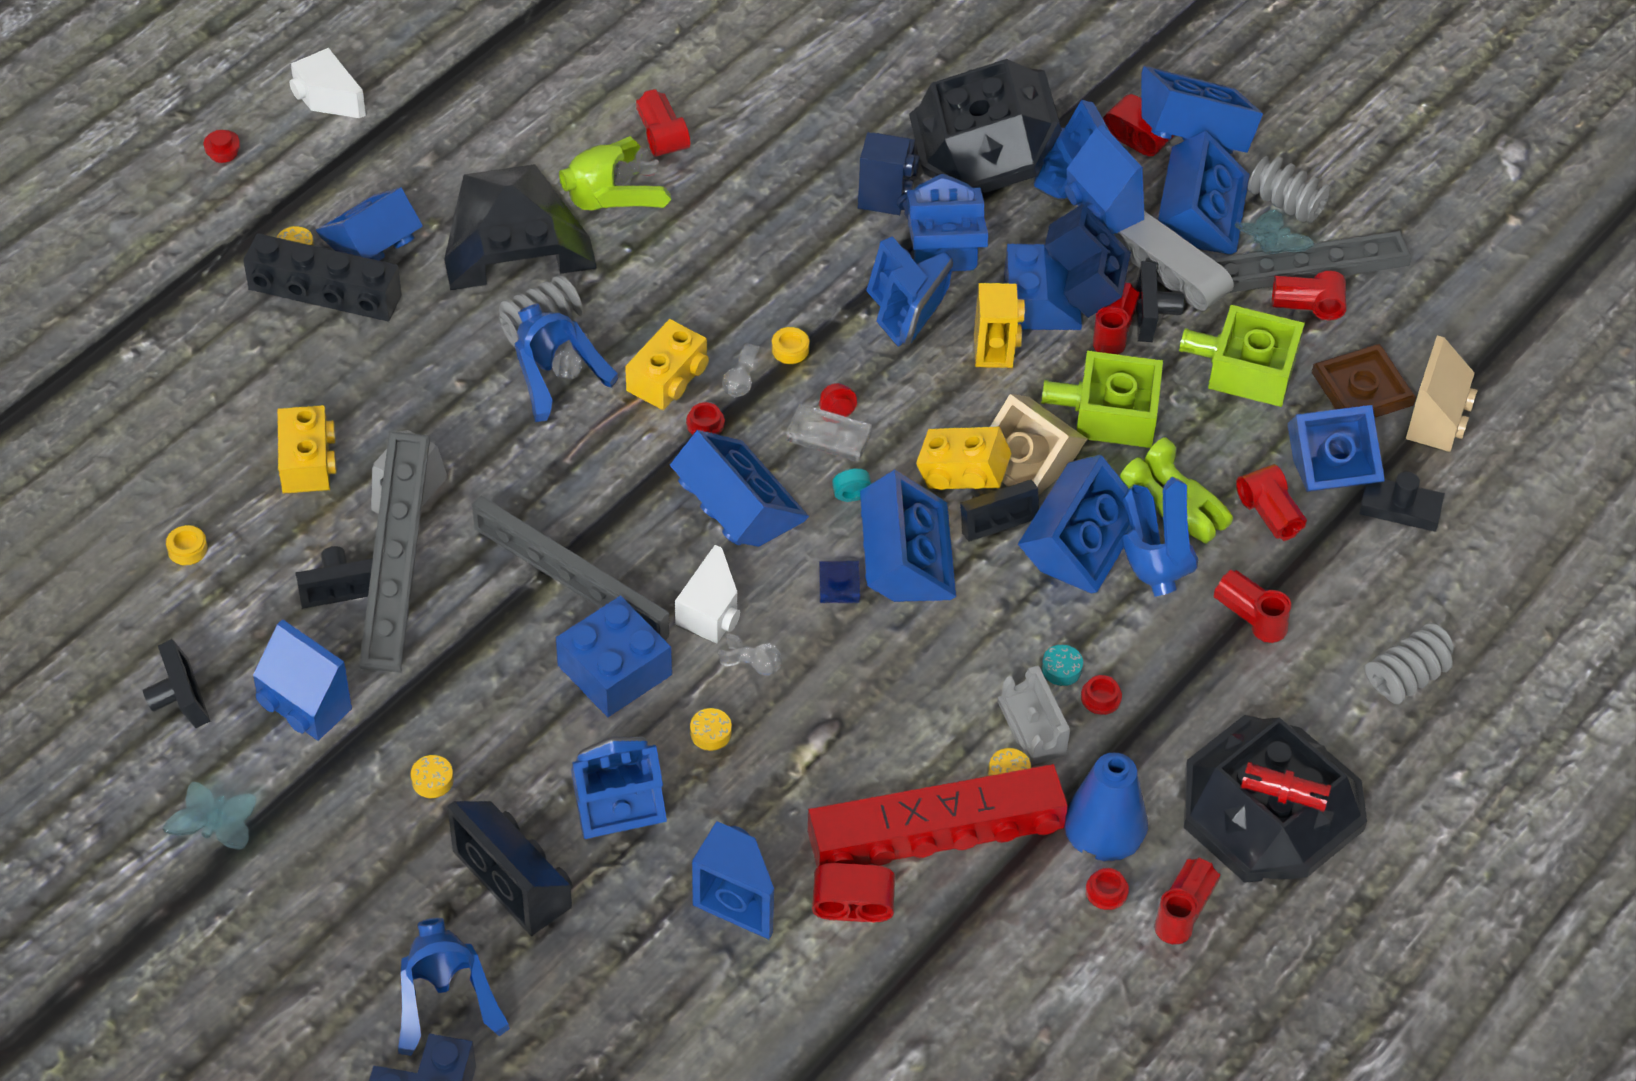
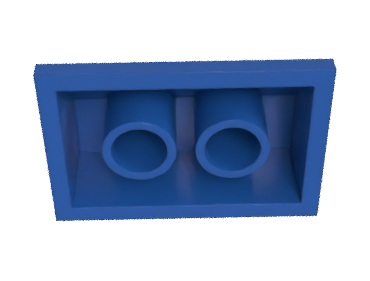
M1144 66L1142 69V119L1152 127V133L1166 139H1171L1172 135L1180 136L1185 141L1201 132L1207 131L1229 154H1233L1234 150L1248 153L1263 113L1238 90Z
M1207 131L1201 132L1171 148L1158 221L1198 249L1230 255L1237 252L1250 174Z
M696 430L670 464L680 477L678 479L680 485L697 496L702 502L700 504L701 509L721 524L724 528L722 530L723 535L736 545L747 544L759 547L802 524L809 517L742 440Z
M1102 455L1069 462L1020 539L1019 547L1040 572L1091 594L1097 593L1124 548L1123 535L1131 530L1123 502V497L1129 488Z
M895 469L860 491L867 586L894 602L942 601L955 598L956 588L947 502Z

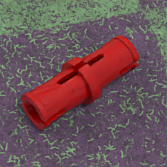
M1248 761L1245 773L1261 777L1262 781L1243 777L1242 789L1246 788L1278 797L1277 802L1286 804L1287 800L1318 809L1321 812L1325 811L1327 801L1312 797L1310 793L1313 792L1329 797L1332 785H1324L1295 777V772L1286 770V773H1281Z

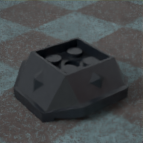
M1008 59L973 70L970 69L967 72L931 83L919 106L909 113L924 174L931 178L940 174L948 175L967 183L972 188H981L982 194L1037 177L1044 165L1045 157L1053 148L1062 131L1045 70L1030 69Z
M1244 715L1187 759L1185 767L1184 829L1244 883L1263 881V878L1283 880L1307 878L1365 830L1367 816L1362 780L1302 728L1288 725L1280 717L1261 719ZM1248 761L1281 773H1286V770L1295 772V777L1324 785H1332L1329 797L1313 792L1310 793L1312 797L1327 801L1325 811L1321 812L1318 809L1287 800L1286 804L1277 802L1278 797L1246 788L1242 789L1243 777L1262 781L1261 777L1245 773Z

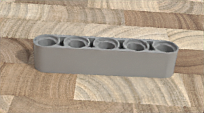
M1145 211V220L1114 234L1131 252L1129 261L1139 268L1141 261L1156 262L1157 281L1174 293H1183L1184 300L1199 311L1207 310L1234 288L1232 277L1223 266Z

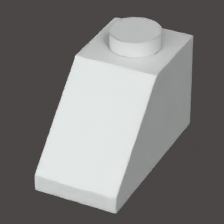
M329 48L291 63L293 77L289 81L294 96L298 100L302 99L311 111L354 118L366 116L363 90Z
M714 545L675 600V625L718 644L725 632L733 631L737 625L740 610L737 609V590L724 552L721 547Z

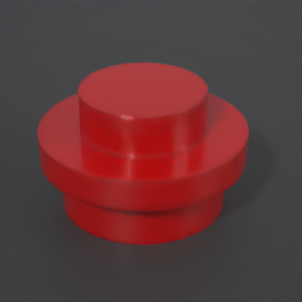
M216 130L205 137L203 142L204 150L215 162H230L238 154L240 140L238 135L230 130Z
M840 383L827 386L820 395L819 408L822 414L830 420H841L848 417L857 406V396L854 391Z
M702 402L693 406L686 418L687 429L692 435L696 430L719 435L725 425L723 413L715 404L709 402Z
M1094 676L1082 688V704L1092 713L1099 715L1110 714L1116 711L1121 704L1122 691L1117 682L1109 676Z
M1103 868L1089 877L1086 884V896L1097 908L1103 910L1117 909L1127 900L1129 886L1119 871L1112 868Z

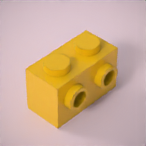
M979 283L974 326L975 367L1013 368L1015 347H1021L1022 327L1018 322H1024L1025 314L1024 299L1017 298V284Z
M669 319L625 366L626 391L664 411L673 400H678L683 395L687 384L695 376H700L706 369L709 361L707 356V338Z
M325 405L278 408V470L282 493L330 490L329 474H336L337 468L335 450L329 451V444H336L334 420L327 421Z
M1000 427L928 429L916 465L928 489L1000 488L1012 453Z

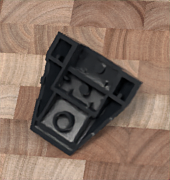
M535 164L463 175L444 257L450 291L487 285L485 265L556 255L560 274L597 269L589 235Z

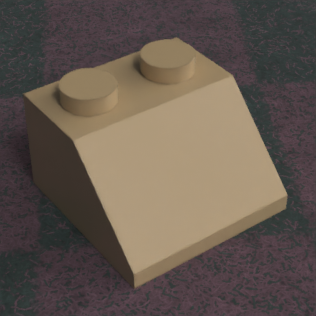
M1438 335L1436 337L1418 392L1406 439L1450 452L1455 437L1463 439L1469 417L1463 416L1462 413L1463 410L1471 412L1477 390L1470 388L1474 377L1473 370L1445 337Z
M1015 394L1008 396L990 426L1000 427L1012 453L1002 482L1009 487L1032 479L1038 487V495L1059 478L1066 465L1074 461L1087 440L1086 437L1030 397Z

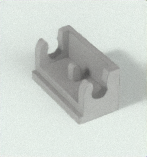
M1039 665L1028 668L1025 674L1026 679L1021 684L1016 685L1013 677L1008 676L1003 683L1002 696L998 697L997 701L1020 751L1027 755L1031 765L1065 756L1070 735V728Z

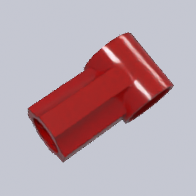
M656 89L645 91L643 96L636 100V110L646 128L647 141L653 156L657 157L690 148V136L687 125L682 117H676L665 93H660Z
M1324 271L1318 273L1314 278L1275 275L1272 290V307L1313 310L1315 316L1320 319H1339L1346 312V279L1336 271Z
M1125 282L1122 298L1107 307L1101 308L1096 313L1093 347L1097 352L1119 355L1126 348L1127 334L1140 296V292L1136 291L1131 283Z
M1272 464L1237 478L1236 488L1241 502L1249 510L1253 508L1257 510L1276 539L1280 538L1283 541L1292 539L1305 528L1307 519L1289 495L1285 475L1277 465Z
M1230 570L1221 578V581L1214 590V598L1249 622L1252 625L1253 634L1259 640L1274 643L1284 639L1287 635L1291 611V601L1286 594L1276 590L1266 591L1238 570Z
M1200 857L1193 860L1187 859L1170 890L1162 895L1154 928L1157 936L1164 942L1172 945L1182 944L1191 937L1195 922L1220 880V873L1214 869L1212 863Z

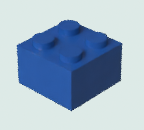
M621 595L556 637L558 667L607 718L672 675L671 646Z

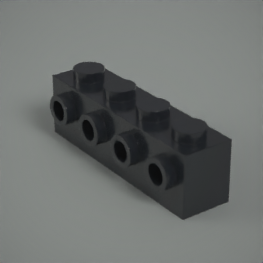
M259 233L256 234L243 259L248 290L387 322L390 321L402 296L399 268L396 264Z

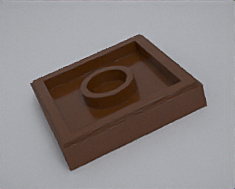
M1381 344L1313 364L1312 374L1335 409L1372 405L1374 418L1414 406L1416 396Z

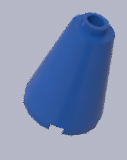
M1107 753L1101 756L1068 804L1064 825L1066 836L1074 848L1081 853L1085 850L1096 855L1095 859L1101 861L1122 860L1134 854L1140 848V844L1147 834L1148 817L1137 768L1132 759L1124 754Z

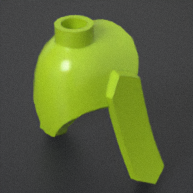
M631 136L609 145H597L586 149L571 161L567 169L559 171L562 188L566 192L569 191L571 201L582 210L591 211L601 208L629 206L664 208L671 201V194L662 186H614L615 167L630 164L641 147Z

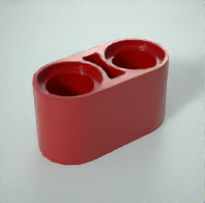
M1125 95L1103 117L1109 131L1118 141L1145 156L1156 155L1171 140L1151 132L1152 127L1142 119V98L1136 95Z
M827 863L815 869L812 911L817 917L827 920L873 923L884 922L893 917L895 874L891 869L876 865Z

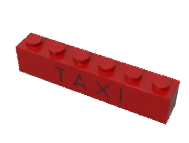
M1051 764L808 809L807 832L817 867L827 863L873 864L881 866L902 858L913 856L924 858L935 852L945 850H967L977 844L993 841L1004 843L1012 841L1016 837L1036 833L1039 835L1051 834L1058 829L1064 828L1068 805L1055 766Z

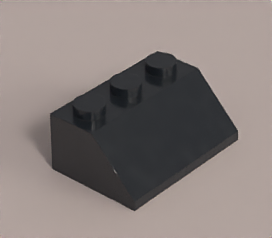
M454 801L447 806L453 852L530 936H533L572 908L571 889L573 885L569 876L562 868H554L546 860L543 849L534 839L528 841L520 832L518 823L509 812L504 811L502 813L491 801Z

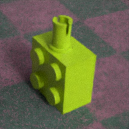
M1230 305L1222 334H1218V337L1185 328L1179 352L1212 359L1211 363L1213 365L1208 389L1282 407L1298 354L1304 323Z
M1087 351L1083 382L1079 381V385L1044 380L1041 404L1074 407L1075 412H1079L1076 431L1086 437L1087 440L1151 448L1157 421L1163 360Z

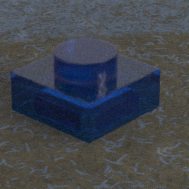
M819 561L820 603H860L859 561Z

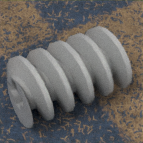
M1269 156L1262 158L1249 179V192L1255 195L1259 194L1264 201H1271L1272 205L1280 209L1283 207L1284 212L1288 215L1295 214L1296 219L1300 222L1307 221L1309 224L1313 223L1326 206L1331 186L1325 184L1318 191L1319 179L1317 177H1313L1306 184V171L1301 170L1294 177V164L1290 163L1282 170V157H1276L1272 163L1269 162Z
M558 275L552 278L551 283L548 281L543 282L539 285L538 289L530 288L526 291L525 295L520 293L514 296L512 301L505 300L500 303L499 321L506 337L514 347V343L518 341L517 331L522 322L518 311L525 307L539 303L542 312L561 313L572 320L571 310L573 309L579 316H582L583 308L580 297L569 280Z
M1427 623L1420 630L1413 632L1409 638L1402 639L1397 646L1390 647L1384 654H1380L1373 661L1368 662L1364 666L1366 676L1371 685L1385 696L1387 700L1394 704H1400L1405 700V696L1414 695L1417 692V688L1426 687L1429 684V680H1436L1441 675V672H1448L1452 668L1451 654L1454 650L1452 640L1448 632L1435 623Z

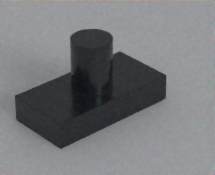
M1141 261L1136 282V291L1140 292L1136 307L1138 342L1153 343L1158 314L1182 315L1184 294L1157 291L1156 262Z
M1402 472L1397 476L1396 482L1385 479L1384 482L1366 484L1359 514L1436 532L1445 493L1420 488V479L1416 474Z
M1030 479L1000 490L998 488L974 489L973 494L975 498L960 502L962 534L970 542L1032 521L1039 510L1038 487Z
M331 546L324 549L321 553L323 568L295 573L302 609L368 597L373 558L347 563L344 549L338 546Z
M173 639L158 645L168 678L143 689L145 700L150 709L155 712L177 701L180 710L195 728L210 722L188 657Z

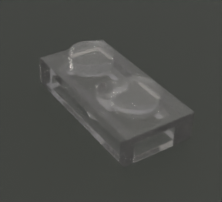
M799 404L787 430L786 441L860 462L872 435V424Z

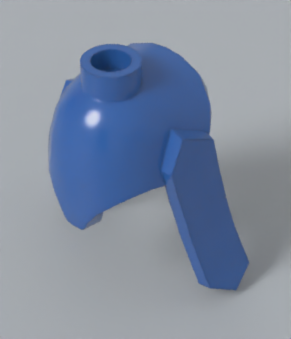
M539 303L518 311L522 322L517 331L518 341L514 344L528 387L535 422L547 421L551 413L553 401L537 365L546 371L553 369L555 351L568 340H570L573 349L605 386L612 388L617 382L618 373L598 353L577 322L561 313L542 312Z
M1171 477L1163 488L1165 544H1161L1154 498L1148 488L1134 484L1123 497L1131 525V530L1123 535V545L1133 572L1139 580L1151 586L1154 597L1176 591L1175 581L1193 573L1198 566V557L1189 542L1187 485L1183 481Z
M430 918L417 924L419 936L412 943L409 956L401 960L402 1017L398 1054L411 1056L421 1038L416 990L414 989L413 980L418 978L428 980L435 986L438 993H444L449 991V982L458 970L470 968L471 970L470 981L477 994L484 1024L498 1036L510 1029L509 1024L493 996L478 954L472 944H464L457 935L450 930H446L443 918Z

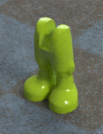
M1163 437L1151 447L1144 460L1138 457L1132 460L1119 477L1128 488L1134 484L1148 488L1154 498L1155 509L1162 517L1163 488L1157 482L1165 486L1171 477L1183 481L1187 485L1189 535L1207 544L1216 536V530H1225L1232 524L1233 516L1214 494L1196 480L1186 478L1176 469L1174 461L1177 449L1172 441L1167 437Z

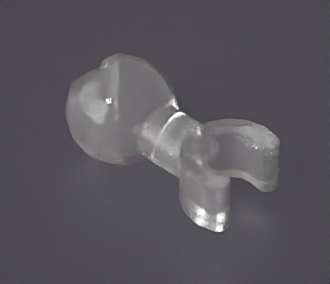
M647 149L639 150L635 155V160L629 163L620 160L614 169V186L629 185L633 176L637 174L643 176L657 174L659 160L655 159L651 162H646Z
M570 340L562 344L563 351L553 358L552 369L557 377L572 380L581 372L582 363L578 353L573 349Z
M745 343L736 368L729 369L723 375V389L728 395L741 397L750 391L752 380L749 374L751 371H755L759 364V360L756 359L760 349L759 346Z
M734 634L726 635L728 647L733 650H718L719 661L722 665L734 666L741 661L750 663L754 670L761 675L776 673L781 667L783 659L782 653L776 646L772 644H761L756 648L744 646L740 637Z

